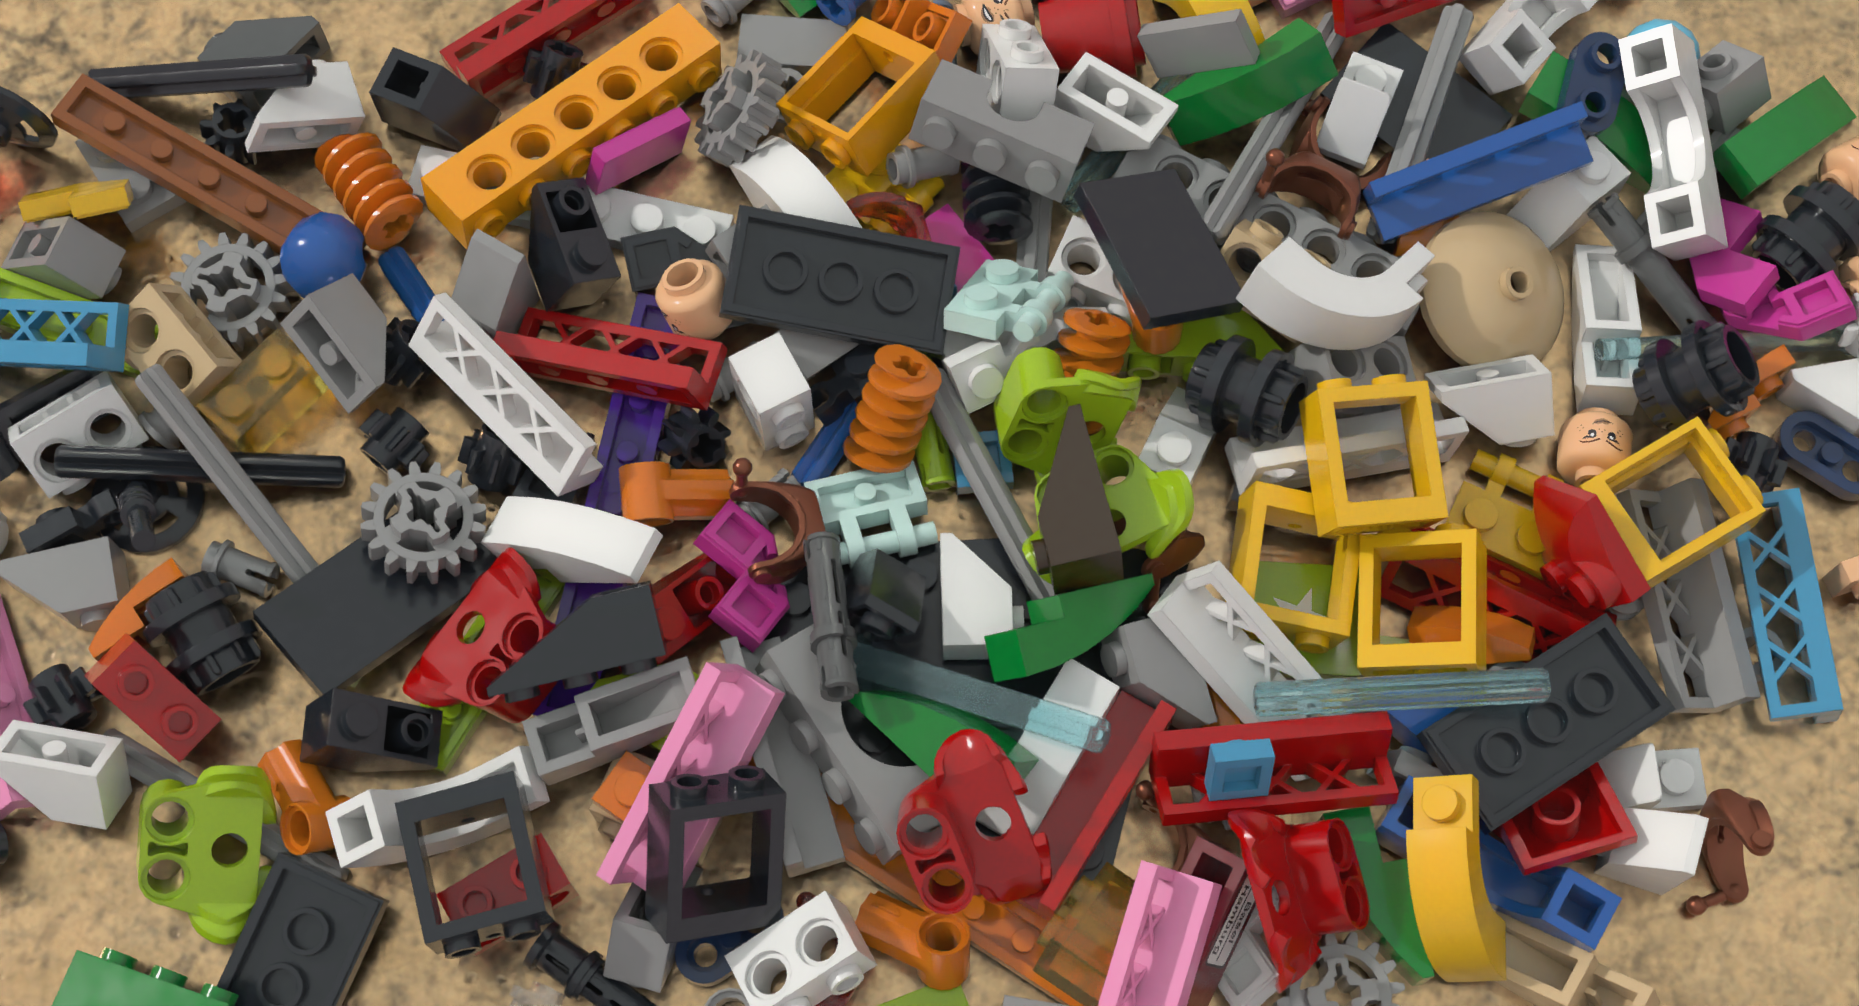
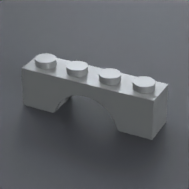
M814 624L767 650L756 666L755 671L759 678L785 693L779 708L790 723L789 732L793 742L803 754H810L823 773L821 780L827 794L836 804H843L854 820V832L861 846L869 854H876L882 865H885L902 854L896 834L898 813L902 800L911 790L930 777L918 765L899 767L881 763L868 756L854 743L844 725L841 702H830L821 697L819 664L817 662V655L811 651L809 636L814 630ZM926 814L917 815L909 822L914 829L925 833L932 832L941 825L936 818Z

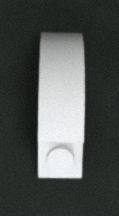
M771 135L759 143L753 152H746L742 162L737 163L733 161L729 166L753 207L761 208L767 204L771 211L862 228L847 204L816 166L796 147L780 137Z
M1288 237L1256 266L1235 299L1273 329L1302 343L1332 350L1367 348L1380 344L1396 334L1423 300L1419 293L1428 283V280L1421 274L1435 255L1418 241L1385 272L1372 277H1351L1327 268L1293 239Z
M518 746L468 772L441 782L400 790L369 789L326 811L340 867H373L407 861L395 803L510 771H514L524 784L530 811L550 802L545 782L538 776L530 747ZM508 813L424 836L427 855L431 856L446 852L511 828Z

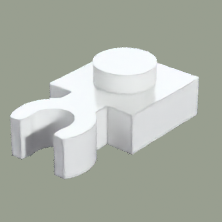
M1012 334L1007 345L1003 347L998 340L984 339L943 359L951 383L968 414L995 401L997 395L1002 390L1004 379L1014 359L1031 345L1040 342V336H1034L1029 342H1021Z

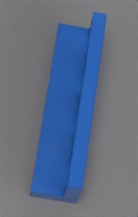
M1577 102L1369 182L1362 195L1381 243L1384 244L1590 165L1594 160L1580 128V124L1588 117L1583 102Z

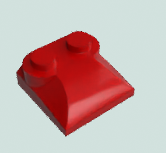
M1545 475L1534 481L1533 506L1539 537L1545 548L1542 552V559L1545 565L1540 568V572L1546 583L1556 594L1563 595L1566 592L1571 597L1576 598L1586 608L1593 606L1597 609L1605 610L1610 607L1632 603L1651 589L1596 494Z
M1598 761L1492 831L1503 839L1523 875L1637 843L1638 839L1634 827Z

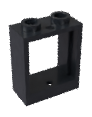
M742 765L731 768L728 773L710 776L680 774L674 776L668 782L649 784L645 916L666 944L767 927L780 920L786 792L764 768ZM753 812L750 877L683 888L685 822Z
M514 771L395 803L424 943L437 955L444 953L447 959L469 956L482 950L481 942L502 936L505 937L506 942L530 939L541 934V925L555 922L524 784ZM508 813L527 900L442 923L424 836Z

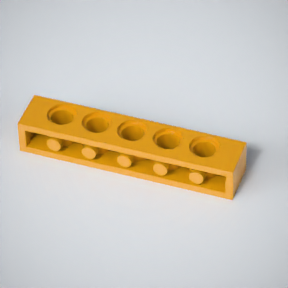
M680 3L676 4L421 177L427 209L466 249H468L471 237L477 228L494 238L497 237L509 222L525 211L531 210L532 188L536 183L583 177L587 173L594 147L676 108L677 105L696 92L701 93L710 88L718 77L722 75L720 42ZM533 157H542L539 159H530ZM493 186H497V187H498V188H496V189L486 190V188H489V187H493Z

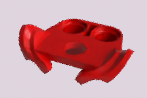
M508 547L499 555L492 566L475 580L470 588V593L442 629L438 630L431 637L421 658L406 677L402 687L404 694L417 702L431 707L453 706L464 702L485 710L509 723H520L527 720L536 711L558 681L539 685L540 695L512 703H505L504 694L488 697L486 688L556 626L555 623L546 619L538 604L541 599V591L535 572L515 549ZM477 615H482L485 621L484 631L475 642L466 644L463 632L467 622Z
M963 729L950 735L936 753L934 775L911 790L902 800L899 808L896 831L899 847L922 901L926 907L939 914L949 915L960 912L968 906L973 895H982L992 904H1007L1047 889L1052 878L1050 847L1045 832L1032 836L1016 795H1023L1028 792L1027 785L1003 749L989 735L980 730ZM998 807L1008 813L1011 818V825L1006 833L1001 836L990 837L979 831L976 826V817L985 808ZM926 814L936 818L941 825L936 830L925 833L914 829L909 822L917 815ZM949 869L959 873L962 880L955 885L944 886L934 881L932 876L940 870Z
M1237 809L1228 812V824L1240 840L1242 857L1271 959L1279 974L1275 988L1278 994H1280L1304 976L1318 960L1322 951L1317 944L1322 935L1361 930L1366 927L1370 916L1368 894L1350 832L1341 819L1333 818L1294 825L1285 824V820L1259 809ZM1273 885L1276 888L1279 897L1278 912L1276 911L1272 900Z

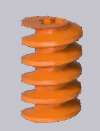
M369 132L355 135L341 134L328 139L318 147L314 156L315 167L323 175L327 185L333 190L336 199L343 205L345 213L362 232L364 242L372 250L382 251L401 242L409 234L412 225L421 216L423 203L417 195H413V188L407 180L402 179L403 173L396 164H392L391 155L386 149H382V142L377 135Z
M1068 309L1064 313L1063 319L1071 328H1064L1058 332L1057 339L1063 347L1054 350L1060 356L1065 377H1074L1077 369H1089L1117 377V374L1124 365L1123 354L1126 353L1131 343L1129 336L1131 334V327L1121 318L1100 310ZM1095 421L1085 422L1088 434L1097 433L1103 427L1101 423Z
M892 344L879 348L874 355L876 364H873L869 369V382L865 384L861 392L863 400L856 406V418L853 419L849 426L850 436L843 443L844 454L851 462L861 468L879 473L900 472L910 466L915 456V449L922 437L921 431H923L928 421V413L934 405L935 395L942 383L941 372L936 364L925 354L911 347Z

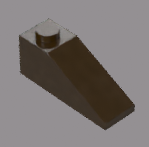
M1080 404L1068 407L1038 514L1041 539L1031 541L1038 575H1050L1055 595L1124 579L1121 546Z

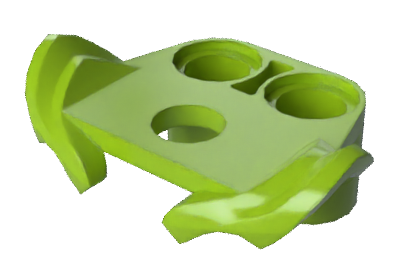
M1034 347L1023 351L1012 362L1004 379L1002 390L997 395L993 404V414L1003 456L1015 464L1034 470L1035 479L1038 484L1040 479L1051 471L1068 407L1077 404L1081 406L1085 422L1095 421L1103 425L1098 433L1089 436L1093 451L1107 445H1117V438L1115 436L1127 412H1135L1142 384L1140 377L1117 378L1089 369H1077L1074 377H1065L1060 356L1054 350L1045 347Z
M1107 445L1094 450L1113 522L1124 518L1126 521L1125 530L1118 536L1122 553L1147 541L1145 545L1146 554L1150 559L1158 558L1171 541L1187 529L1192 519L1194 497L1187 475L1182 470L1174 468L1154 473L1131 450L1121 445ZM1050 472L1042 477L1036 485L1034 501L1037 520ZM1118 476L1126 477L1118 484L1106 485L1112 478ZM1040 529L1029 536L1022 545V551L1026 560L1037 574L1031 541L1041 539ZM1049 574L1040 575L1043 580L1052 584Z
M211 766L201 773L196 784L187 786L179 780H158L150 785L142 795L136 857L139 888L146 898L156 904L188 912L191 924L196 932L212 943L228 945L238 941L272 868L269 865L260 866L259 868L262 823L270 825L277 822V811L271 781L265 771L255 766ZM164 802H176L185 808L181 818L170 823L160 822L152 815L156 807ZM224 834H238L247 843L246 854L243 858L232 864H224L217 861L211 851L213 843ZM160 860H173L181 866L180 871L170 879H156L149 874V869L152 865Z

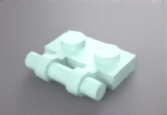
M987 259L945 307L944 329L994 341L1005 330L1013 332V335L1019 341L1029 342L1034 336L1042 335L1051 325L1053 313L1061 311L1069 302L1074 279L1068 272L1059 271L1054 276L1046 277L1042 282H1038V270L1019 266L1016 262L1008 259Z
M913 460L909 467L900 472L879 473L862 469L804 482V487L814 490L816 493L825 530L841 535L843 541L840 542L841 564H848L850 569H852L860 554L877 548L888 555L898 552L901 558L917 554L919 547L938 543L937 530L933 521L912 526L910 518L928 514L927 498ZM890 523L892 531L862 537L861 529Z

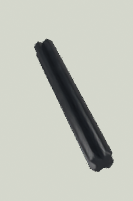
M292 54L97 68L89 70L88 76L123 97L132 99L309 87L312 84L313 77L317 76V67L313 66L309 55Z
M61 445L57 447L54 455L55 475L60 478L213 483L188 450ZM230 452L255 485L340 488L345 483L346 462L341 456Z

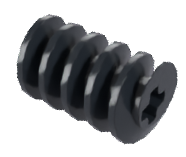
M960 161V172L962 174L961 189L963 192L962 205L965 211L963 222L968 234L978 241L995 245L1013 244L1027 239L1033 232V221L1029 217L1032 211V203L1028 199L1030 190Z

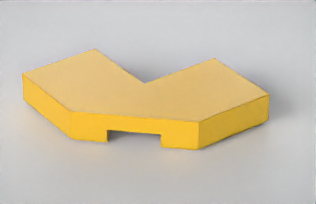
M129 179L78 183L26 194L18 202L23 221H27V223L72 214L73 218L81 219L128 209L134 199Z

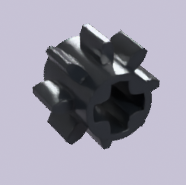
M555 39L546 40L542 52L530 48L523 68L525 73L523 81L532 84L530 89L531 95L538 99L588 65L582 62L583 51L571 43Z
M240 98L236 102L223 105L215 102L213 104L214 113L212 121L200 120L199 123L201 137L207 139L205 144L241 165L247 162L252 165L257 164V152L247 153L244 143L260 110L251 112L248 107L243 105V101Z
M394 317L386 326L385 383L392 386L404 384L407 388H411L418 379L425 381L433 372L408 346L420 322L412 319L400 321L398 317Z
M681 406L680 411L671 415L669 419L663 418L665 439L658 442L657 446L668 456H671L669 463L676 469H689L691 464L696 469H708V467L715 465L720 459L726 458L727 455L724 452L725 438L731 435V430L721 422H717L720 414L710 406H708L707 411L700 409L698 414L690 407Z
M396 407L390 415L387 412L384 414L376 408L359 427L367 439L359 448L360 451L387 475V471L392 468L396 471L400 468L409 472L410 462L414 461L420 467L430 455L425 450V445L422 444L428 437L429 432L419 421L400 407Z
M486 424L482 425L481 430L474 429L472 437L464 436L457 461L467 464L465 473L468 474L467 478L473 485L475 484L478 488L491 492H503L508 489L509 484L517 485L518 479L522 477L527 465Z
M1752 431L1739 433L1736 440L1731 437L1726 438L1725 442L1730 453L1728 459L1741 476H1749L1756 483L1761 493L1773 492L1774 487H1781L1788 462L1776 459L1779 453V446L1776 441L1764 434Z
M57 664L45 669L31 680L28 688L34 698L23 703V707L36 724L80 731L97 717L98 711L92 702L103 697V694L84 676L86 671L83 667H79L72 672L67 664Z

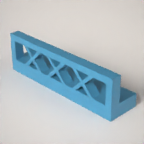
M0 298V321L10 311L21 326L9 340L2 339L0 336V366L124 372L129 315L128 304ZM27 312H34V313H33L32 316L30 317V315H29ZM56 313L66 330L54 342L46 340L39 329ZM73 314H80L77 318L73 316ZM99 315H108L105 346L93 344L85 333V330Z
M1800 488L1762 493L1764 500L1762 506L1764 508L1772 507L1776 534L1769 543H1766L1750 531H1747L1735 538L1769 720L1770 722L1813 717L1814 724L1838 721L1844 708ZM1778 543H1779L1780 551H1778L1777 549H1775V547L1778 545ZM1750 544L1761 551V554L1754 562ZM1768 556L1781 564L1784 569L1787 588L1780 598H1777L1757 583L1756 572ZM1761 599L1772 606L1765 617ZM1788 599H1790V605H1791V606H1789L1788 604H1786V601H1787ZM1779 611L1794 621L1798 644L1790 654L1768 640L1766 627ZM1799 654L1801 656V661L1796 659ZM1772 655L1783 661L1776 673L1774 671ZM1789 667L1805 676L1809 702L1781 706L1777 682Z

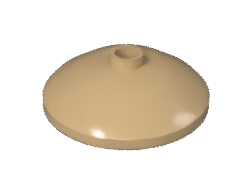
M1481 211L1469 213L1450 221L1440 228L1426 246L1435 257L1421 274L1428 280V283L1419 293L1423 297L1419 304L1422 316L1437 344L1447 355L1462 366L1531 354L1538 360L1542 359L1551 349L1560 332L1565 303L1559 269L1544 242L1522 222L1497 212ZM1510 280H1512L1515 290L1512 288Z

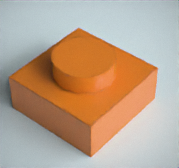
M626 750L591 798L592 801L623 823L652 767Z

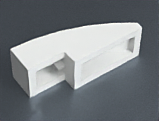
M1575 244L1573 250L1571 323L1577 413L1586 408L1598 407L1611 410L1617 415L1633 416L1638 398L1633 387L1632 374L1634 369L1638 368L1637 343L1642 332L1634 272L1627 263L1621 265L1614 257L1617 251L1614 246Z
M507 496L481 543L497 558L508 547H512L526 560L532 569H547L560 582L638 583L663 535L656 528L598 509L557 500Z
M1073 659L1065 662L1018 741L1021 746L1039 759L1024 779L1028 792L1023 795H1016L1032 836L1039 828L1116 701L1120 688L1118 685ZM998 807L985 808L976 817L977 822L999 835L1006 833L1011 825V818L1008 813Z

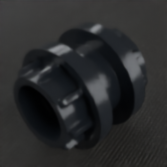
M1830 181L1813 182L1809 187L1798 185L1783 200L1788 217L1785 219L1777 215H1767L1756 226L1758 230L1756 233L1757 240L1752 244L1753 258H1760L1762 261L1777 266L1780 279L1775 285L1781 290H1786L1831 270L1834 271L1838 280H1840V272L1835 262L1837 260L1844 262L1851 256L1859 257V200L1843 187Z
M1698 320L1683 328L1681 332V347H1678L1666 338L1647 345L1644 349L1643 359L1639 360L1638 368L1633 371L1632 381L1638 401L1649 419L1659 428H1666L1672 432L1697 416L1707 427L1709 424L1710 407L1726 417L1744 410L1748 403V396L1754 394V387L1759 384L1760 376L1756 360L1749 345L1733 326L1725 325L1722 322L1711 325L1704 320Z
M1236 334L1227 341L1218 339L1215 343L1209 342L1202 348L1187 380L1185 401L1189 405L1190 412L1198 415L1199 424L1202 428L1219 433L1230 422L1237 423L1238 440L1241 443L1257 448L1265 441L1272 444L1278 442V440L1282 441L1292 432L1300 417L1299 402L1307 396L1308 379L1305 377L1303 369L1294 366L1292 354L1279 349H1273L1262 360L1256 358L1254 341Z
M207 571L187 576L153 596L145 605L144 615L149 625L142 632L150 647H158L165 644L170 646L176 658L167 665L166 669L181 683L184 682L187 688L195 695H205L239 678L260 662L259 657L262 653L256 642L263 634L258 623L254 619L238 623L230 610L241 598L234 583L226 582L221 584L214 572Z

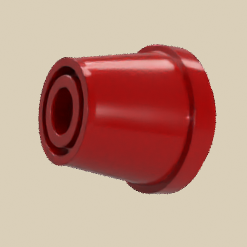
M1047 0L1038 3L1042 39L1059 67V74H1069L1085 52L1131 78L1138 77L1136 66L1146 65L1145 52L1137 37L1141 29L1137 0Z

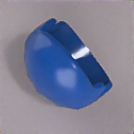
M319 212L301 219L292 229L281 247L280 264L285 280L302 298L352 273L360 282L367 266L362 252L364 236L359 228L342 215Z

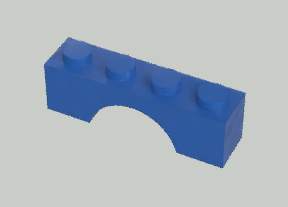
M1410 775L1398 787L1399 796L1397 804L1387 806L1375 827L1378 844L1406 860V830L1413 829L1414 777ZM1479 828L1482 875L1492 908L1590 953L1594 951L1622 898L1569 867L1555 866L1523 875L1507 846L1489 834L1484 835Z

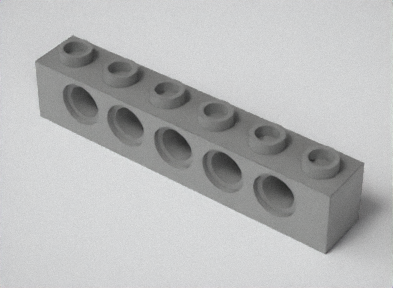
M1160 134L1149 149L1128 150L1113 178L1175 169L1203 218L1230 172L1220 162L1210 158L1200 159L1182 150L1181 146L1172 138ZM1254 192L1235 224L1236 226L1244 218L1252 223L1255 219H1261L1277 228L1284 235L1281 240L1282 242L1290 237L1303 249H1308L1328 257L1332 262L1331 270L1351 277L1364 278L1379 275L1402 257H1396L1376 247L1372 239L1359 232L1353 231L1348 241L1338 238L1337 235L1340 228L1328 223L1321 213L1309 207L1298 208L1280 199L1276 192L1269 193L1264 200L1258 197V193ZM1224 244L1218 246L1219 250H1221ZM1250 248L1238 249L1236 254L1238 265L1245 272L1252 273L1261 262L1260 256ZM1420 305L1417 306L1401 329L1393 336L1404 337L1420 309Z

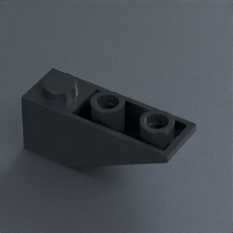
M651 580L592 594L497 676L486 688L488 697L504 694L505 703H512L540 695L539 685L562 680L564 689H570L599 681L597 671L621 666L622 674L629 675L657 667L656 657L666 655L667 647Z

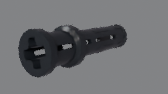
M557 921L549 924L541 933L523 961V965L528 969L533 970L537 967L565 987L564 995L569 999L575 998L580 1000L584 997L595 1006H657L628 984L604 977L605 960L603 955L597 950L589 953L562 933L563 926Z

